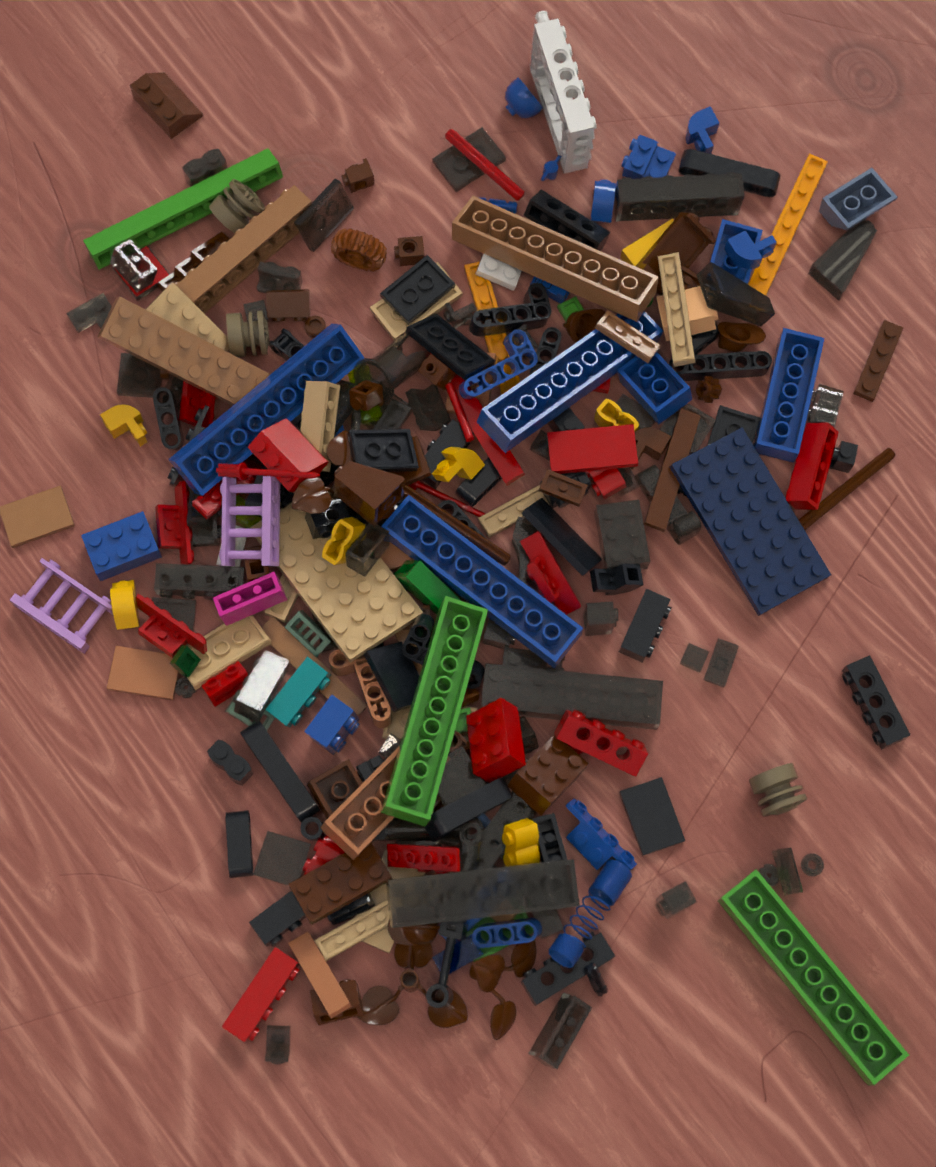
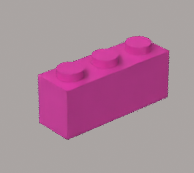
M275 572L213 597L219 617L226 626L288 600L281 581Z

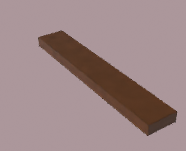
M682 408L679 410L643 525L662 532L666 530L680 485L670 466L689 456L701 415Z

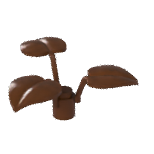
M348 431L339 433L327 446V458L335 466H345L349 461L353 462L347 436ZM307 478L300 483L294 493L292 509L310 514H320L329 508L331 497L334 500L340 498L335 495V485L332 488H325L324 482L320 478ZM393 508L383 519L389 518L395 509Z
M535 940L515 945L511 954L512 965L509 967H505V960L499 954L485 956L473 962L470 967V978L477 981L480 990L485 993L491 992L500 1001V1004L494 1006L490 1017L491 1032L495 1040L502 1038L512 1027L516 1019V1006L512 1001L505 1002V999L494 989L499 979H501L503 971H514L515 976L521 978L524 977V973L532 969L537 954Z
M431 943L424 946L396 944L394 957L397 965L402 968H410L402 972L400 976L401 985L398 986V990L393 997L390 990L386 987L375 986L369 989L362 998L364 1015L357 1016L358 1019L371 1025L388 1024L399 1014L400 1009L395 1000L399 997L402 990L414 992L418 989L426 996L427 991L420 985L418 974L414 971V966L422 968L431 961L433 956ZM439 990L435 997L439 1003L445 998L442 990ZM452 990L454 994L453 1001L449 1006L434 1008L429 1005L428 1007L429 1019L437 1027L450 1028L465 1023L468 1019L466 1005L461 996L454 990Z

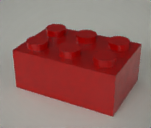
M501 697L466 716L473 774L491 783L526 765L518 707Z

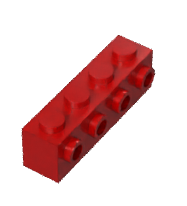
M828 422L806 423L800 451L791 474L789 488L786 492V501L796 510H818L839 433Z
M275 947L221 1027L246 1044L249 1040L253 1042L260 1032L258 1026L262 1020L266 1022L274 1010L271 1007L276 1000L280 1001L285 995L287 989L284 987L288 981L291 980L293 982L300 972V969H298L300 964Z

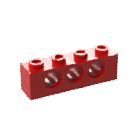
M566 709L554 731L556 739L634 777L637 776L648 756L643 742L634 738L631 741L625 738V734L619 730L613 729L611 731L605 728V724L596 719L593 722L586 719V715L578 710H573L572 712ZM580 728L588 729L585 735L577 734ZM606 737L608 740L604 745H598L597 741L599 738ZM620 747H626L627 751L624 754H617V750Z

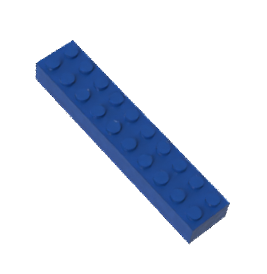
M645 311L637 322L623 315L616 314L617 317L658 343L663 330ZM595 329L482 408L477 423L506 453L615 375L620 367L636 355Z
M341 324L329 325L168 460L192 491L203 496L222 480V477L216 473L219 463L240 464L253 454L248 446L262 430L284 419H288L291 422L302 413L306 381H327L336 384L365 360V357Z
M410 495L404 499L381 526V534L384 538L413 560H420L445 585L467 602L488 609L487 617L554 669L582 635L583 627Z

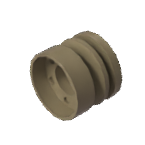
M233 179L229 183L230 187L224 188L227 198L218 195L209 205V208L225 227L235 233L238 229H243L249 224L250 220L247 216L252 218L258 215V213H262L265 206L254 191L240 181Z
M263 310L257 311V321H254L252 311L248 313V321L246 322L243 321L241 313L226 314L227 335L231 354L236 357H245L246 347H251L253 356H257V346H260L262 355H268L269 330Z
M793 763L770 769L748 780L754 794L765 793L766 797L758 802V806L769 804L768 807L761 810L763 817L786 813L808 800L806 794L795 796V793L803 790L801 785L793 787L790 785L791 782L798 778Z

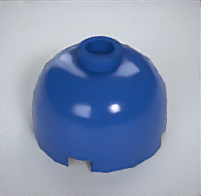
M519 77L508 85L505 91V100L508 105L505 107L512 116L517 114L520 118L528 119L534 117L543 109V106Z

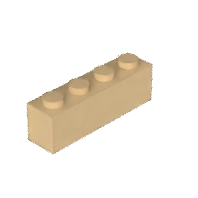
M306 381L300 432L329 462L321 472H330L331 462L327 458L326 450L329 442L334 438L340 385L327 381Z

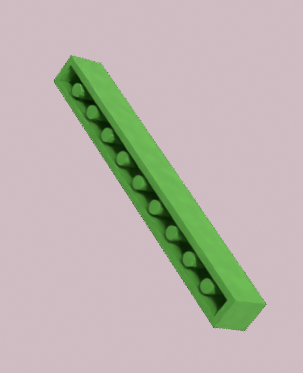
M269 148L83 240L97 268L101 269L211 214L212 211L209 205L218 195L227 198L224 188L230 187L229 183L233 179L240 181L255 192L283 178L279 162Z

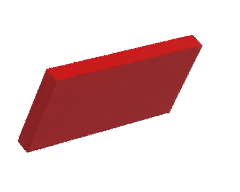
M634 424L547 432L550 467L553 472L565 474L638 467Z

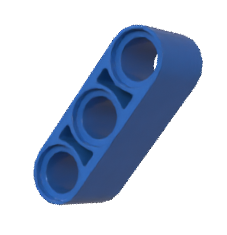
M535 918L486 923L473 931L472 940L479 948L528 943L540 936L542 925ZM526 925L532 926L534 930L533 936L526 933ZM504 927L511 931V938L504 936ZM482 930L489 934L488 941L482 939Z

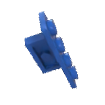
M574 798L565 805L580 821L566 838L596 870L600 869L612 856L629 870H632L637 865L633 855L618 844L619 842L614 835L607 833L601 821L596 817H592L587 811V807L581 801H577Z

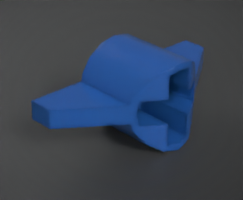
M560 155L554 161H547L545 163L543 176L541 177L542 181L556 179L558 163L561 159Z

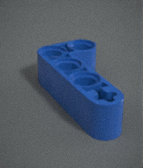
M514 330L505 337L504 346L510 356L509 358L468 378L460 384L459 393L464 399H473L536 365L537 354L524 331ZM512 336L519 339V346L513 344ZM522 355L529 358V365H525L522 362ZM504 364L511 368L510 375L504 372ZM486 374H489V375L492 376V378H493V383H492V384H489V383L486 382V380H485V375H486ZM478 383L479 387L472 391L467 390V387Z

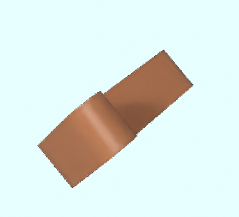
M340 649L333 651L329 656L332 672L337 676L356 672L373 724L378 728L388 727L392 722L391 708L366 658H357L350 663ZM338 660L345 661L341 666L335 665ZM365 673L373 674L371 678L366 679L362 677ZM373 692L380 694L377 698H370L369 695ZM381 707L382 713L384 715V717L382 718L380 717V715H378L377 708Z

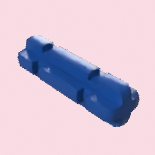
M479 197L514 214L517 212V202L515 201L506 203V200H486L487 198Z

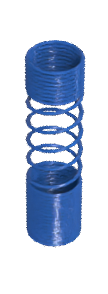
M608 860L603 866L599 875L588 889L589 896H584L582 898L583 905L576 907L577 915L570 916L571 924L564 926V933L558 934L556 940L548 949L550 956L557 963L567 968L574 967L586 946L580 939L567 934L565 928L572 926L584 938L592 939V935L587 930L574 925L571 920L577 916L591 929H598L595 922L578 914V908L584 907L596 919L605 920L598 910L586 906L584 899L591 898L598 907L605 911H610V906L616 903L632 878L630 870L624 864L616 860ZM594 899L606 905L609 909L602 907ZM588 908L597 912L602 918L595 916ZM582 918L590 921L592 924L596 926V928L590 926ZM576 928H579V929L583 930V931L586 932L590 937H587V936L583 935V934H582L580 931H578Z

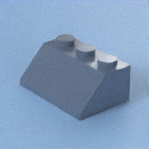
M870 168L822 198L819 212L831 226L849 230L895 201L898 197L875 170Z

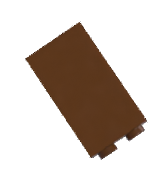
M681 212L636 265V267L659 277L656 291L659 296L663 295L658 256L679 252L681 265L688 269L709 244H715L716 242L713 232L709 228L703 227L699 223V217L692 212Z

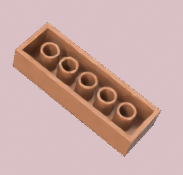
M399 747L321 826V829L352 860L395 818L381 813ZM449 756L447 757L446 764H447V763L450 761V759H451Z

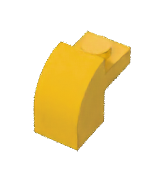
M116 405L100 414L103 423L114 439L129 430L140 447L147 443L145 435L148 433L141 423L143 422L141 413L136 408L130 405Z
M448 447L441 452L445 460L437 465L432 475L436 480L449 482L456 474L460 478L472 480L485 464L473 450Z
M122 580L112 583L110 596L117 630L139 627V612L135 599L136 587L134 580Z

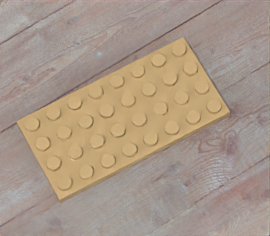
M291 503L280 509L279 566L277 567L350 663L365 654L366 651L373 649L413 623L417 616L423 614L420 607L364 536L356 543L355 553L347 563L333 565L322 558L323 548L327 541L331 539V536L313 539L305 519L306 512L292 509ZM262 520L250 528H261ZM255 537L262 546L261 537Z

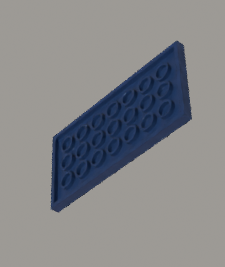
M743 427L670 466L687 498L758 616L831 576L830 571Z

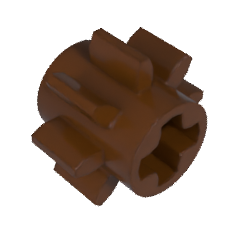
M705 376L704 380H698L695 391L699 396L698 400H704L705 403H713V399H719L722 388L719 384V379Z

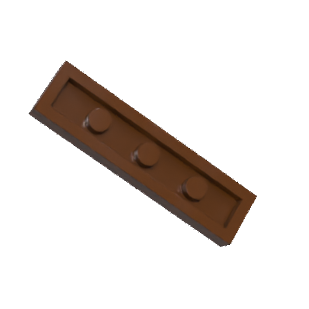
M886 320L883 321L854 390V395L871 402L874 401L903 327Z

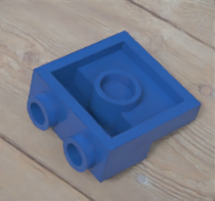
M639 134L638 138H633L630 144V156L625 155L621 167L624 168L622 176L660 191L676 153L659 147L658 141Z

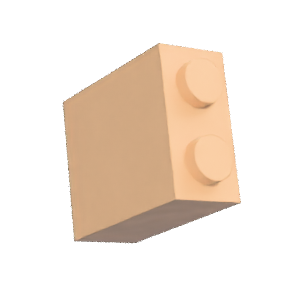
M706 285L686 289L685 296L691 335L715 330V321L719 319L716 307H711V305L715 304L713 293H708ZM661 295L656 298L666 341H670L664 296Z

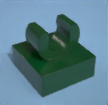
M182 645L170 664L184 677H190L201 659L188 646Z

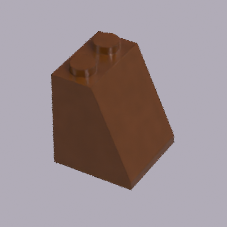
M349 461L345 466L341 465L334 474L335 495L373 527L404 497L405 478L400 475Z

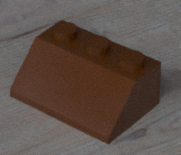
M165 72L145 73L130 84L133 98L170 139H173L203 116V113Z

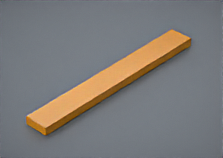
M809 153L771 234L776 240L773 253L763 258L760 266L755 268L745 292L765 299L828 161Z
M480 261L464 265L476 310L498 308L491 281L475 275ZM506 333L484 336L488 352L495 353L497 356L496 364L510 357L504 346ZM504 364V372L510 375L511 368ZM518 375L498 385L501 395L520 382Z

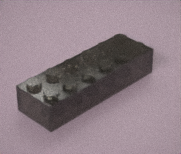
M728 172L720 175L708 173L700 176L687 174L681 177L667 175L661 178L647 176L642 179L626 177L617 180L614 199L615 220L617 222L675 219L681 212H692L698 217L738 215L745 197L742 173Z

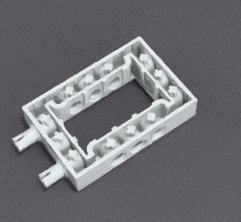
M540 11L535 15L537 24H534L530 71L541 105L543 106L557 154L561 156L560 163L563 172L566 174L588 168V162L591 159L590 151L593 149L592 139H595L594 129H596L597 125L595 117L591 116L589 112V99L585 98L583 94V81L579 80L577 76V63L573 62L571 58V45L567 44L565 40V27L560 25L559 19L549 20L547 11Z

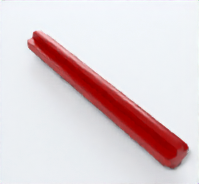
M450 129L445 134L446 140L516 201L523 198L524 190L454 129Z

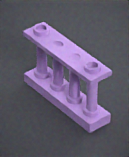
M263 476L261 484H236V478L222 477L220 486L222 494V542L219 553L221 566H235V559H260L262 566H279V480L273 476ZM236 493H262V505L236 506ZM236 515H261L262 527L236 528ZM235 537H261L262 549L235 551Z
M42 558L40 563L45 568V571L26 595L23 594L20 597L14 593L10 601L19 610L85 654L89 649V645L86 643L87 634L106 610L113 615L111 600L106 596L100 598L60 570L61 567L51 559L47 562ZM54 574L63 582L44 607L38 609L32 605L34 603L33 599ZM71 586L81 594L64 616L55 621L50 617L52 615L50 612ZM89 598L98 604V607L81 629L73 633L68 630V624Z

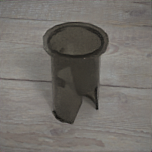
M409 333L402 334L371 359H361L354 366L353 374L357 385L364 380L383 385V403L388 402L393 397L394 390L416 374L422 362L430 356L428 350L411 353L407 357L402 353V344L410 335Z

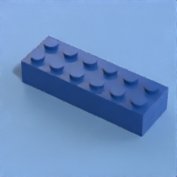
M783 328L778 339L754 443L758 454L795 462L800 451L825 338Z

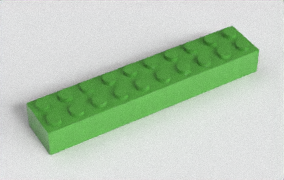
M445 596L440 604L381 813L422 826H426L430 821L488 609Z
M757 869L718 900L728 915L868 1086L875 1085L909 1056L902 1045Z

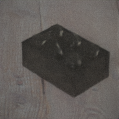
M631 500L596 505L594 515L604 569H613L622 563L640 564L641 570L648 569L650 556L640 501Z

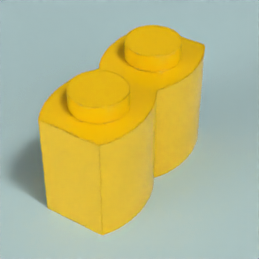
M605 399L596 409L594 420L598 426L608 427L634 424V432L638 430V421L629 413L622 412L620 406L614 401Z
M354 517L340 519L333 527L331 539L327 541L323 548L322 558L333 565L347 563L355 553L356 543L364 535L365 524Z
M525 818L504 825L502 840L506 847L503 861L507 868L517 873L539 865L540 852L537 823Z

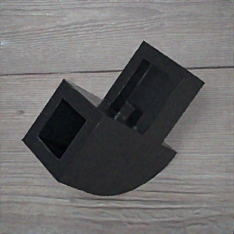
M622 563L613 569L594 568L590 571L593 592L617 595L633 591L644 585L640 564Z

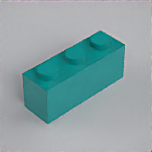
M307 656L266 710L287 727L296 726L303 717L301 713L306 707L310 708L316 701L315 695L319 690L323 691L329 685L331 674Z

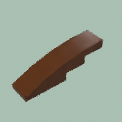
M221 231L192 250L189 258L175 266L173 273L158 282V288L163 292L170 283L183 280L191 269L197 268L206 256L212 255L217 251L221 243L227 242L230 239Z

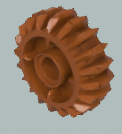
M349 228L348 230H338L332 239L331 253L340 262L345 263L346 266L349 265L352 268L373 272L380 270L383 263H385L387 248L382 242H379L378 238H374L373 235L360 232L358 229L353 230Z

